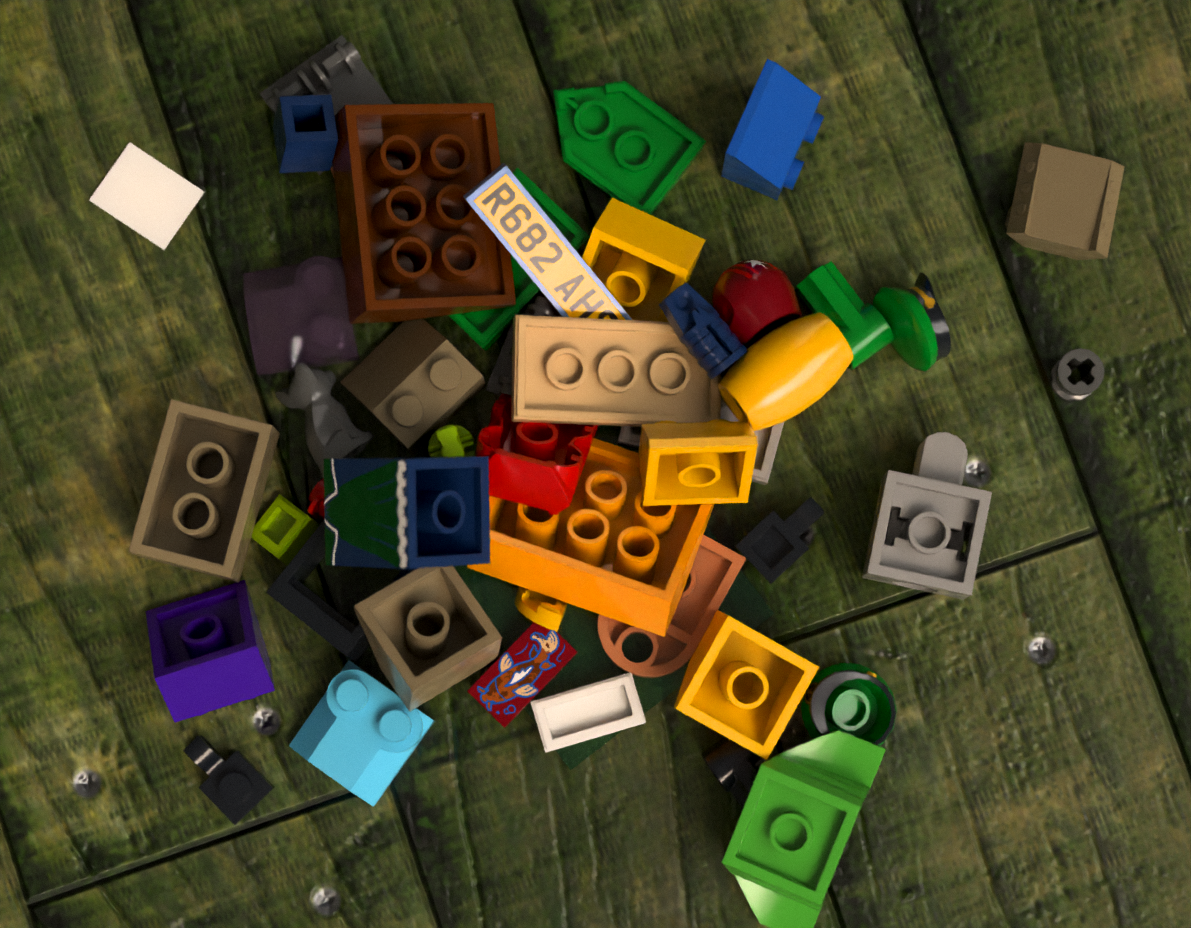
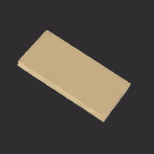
M515 315L513 317L511 422L641 427V424H655L665 420L677 423H697L721 419V394L718 389L721 373L711 380L704 368H701L697 363V359L688 352L689 349L685 344L681 343L669 322Z

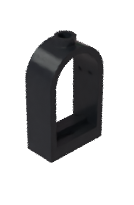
M324 519L266 593L345 656L357 662L370 646L361 624L359 623L356 627L303 585L325 556ZM417 568L402 569L400 573L396 576V578L392 581V583L404 577L405 575L411 573Z

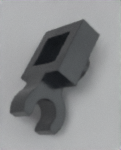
M812 497L807 499L785 521L773 510L735 547L772 584L809 549L799 536L812 526L825 511Z
M198 735L183 750L196 765L210 776L199 789L234 825H237L275 788L239 750L235 751L226 760L203 735Z

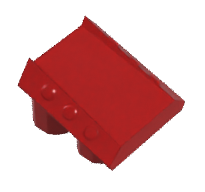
M501 395L492 407L489 426L482 428L478 435L475 456H489V496L547 510L551 517L559 514L571 504L598 425L511 422V396Z

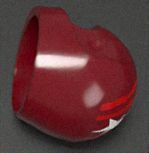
M752 259L740 261L726 269L719 276L714 286L712 307L716 309L720 314V318L728 324L731 332L736 334L739 342L747 349L770 331L789 321L802 317L795 289L784 271L766 261ZM776 320L774 325L765 334L748 343L758 331Z

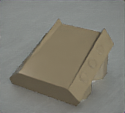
M1025 143L1022 159L1017 171L1013 203L1006 217V234L1023 247L1076 260L1106 259L1109 252L1124 166L1113 160L1052 145Z

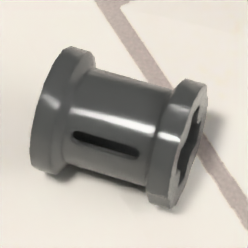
M1079 348L1069 351L1051 369L1050 385L1052 390L1059 398L1065 401L1083 400L1102 383L1105 372L1103 363L1098 355L1090 350ZM1080 366L1086 374L1082 377V381L1073 385L1067 377L1071 374V370Z

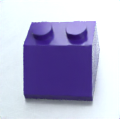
M245 580L145 611L154 678L174 723L275 691L269 655Z

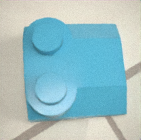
M348 660L340 673L331 680L326 693L298 731L289 747L347 790L374 807L435 721L418 708L409 712L398 694Z

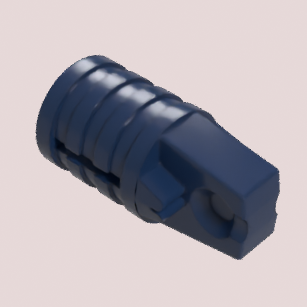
M687 282L679 286L659 303L660 308L681 343L685 344L689 349L688 352L697 359V363L701 368H704L711 380L748 351L739 342L736 334L731 332L728 324L720 318V314Z

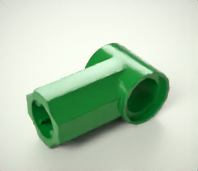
M832 261L814 270L796 286V293L812 314L819 312L825 314L838 327L847 340L853 353V360L847 367L849 370L855 369L894 341L893 332L882 314L870 303L864 304Z

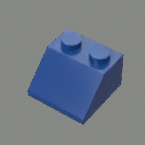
M767 59L725 153L721 177L775 200H778L783 187L793 190L804 165V161L796 158L803 141L813 144L824 119V115L816 112L821 96L778 63Z

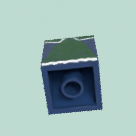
M489 456L324 459L325 565L415 569L490 564Z

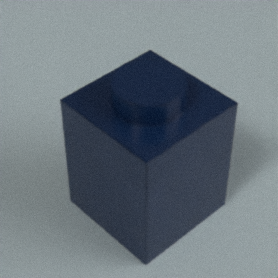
M331 94L280 96L272 128L279 173L330 171L338 143Z

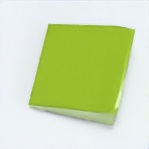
M279 494L255 524L251 538L284 564L288 565L318 528L319 524Z

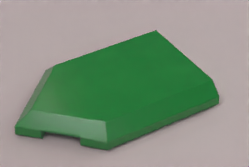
M626 81L604 83V86L554 90L563 162L611 198L613 197L650 215L659 207L706 144V140Z

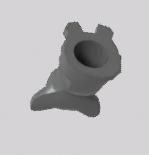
M301 362L296 365L295 375L291 379L289 388H282L277 391L276 397L284 406L291 409L299 408L305 410L304 431L306 443L315 463L320 468V476L324 478V459L356 458L366 449L365 445L372 441L375 436L371 431H362L356 428L345 406L331 396V389L336 382L333 372L331 370L323 372L318 368L310 369L305 363Z

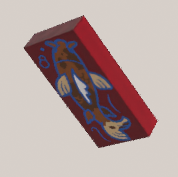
M533 622L467 692L506 728L578 652L558 632Z

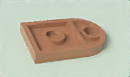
M703 535L684 591L665 637L599 614L598 633L607 656L623 671L643 678L662 677L679 670L694 654L716 611L719 610L744 565L746 558ZM634 633L646 635L653 644L651 656L640 663L629 661L622 652L624 640Z

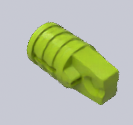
M446 425L434 432L429 441L428 452L430 457L475 456L476 444L470 432L458 425Z

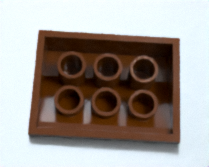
M494 103L344 105L335 115L338 143L333 158V171L349 324L400 322L515 306L516 297L511 254L463 197L501 165Z

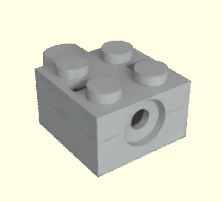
M937 432L929 435L918 446L912 475L888 470L883 475L862 578L962 600L972 595L992 492L962 486L968 452L965 443L958 436L949 432ZM963 541H967L965 553L961 552Z

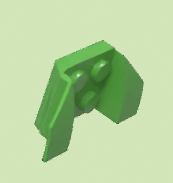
M837 729L777 754L761 764L722 860V864L728 871L735 875L760 924L770 928H814L826 899L825 895L862 804L872 786L886 748Z

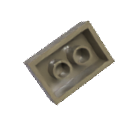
M171 399L128 552L141 558L239 583L280 433L270 424Z

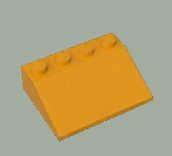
M594 438L571 504L559 514L551 517L547 510L489 496L490 564L467 565V568L665 637L684 591L714 504L643 506L639 454Z

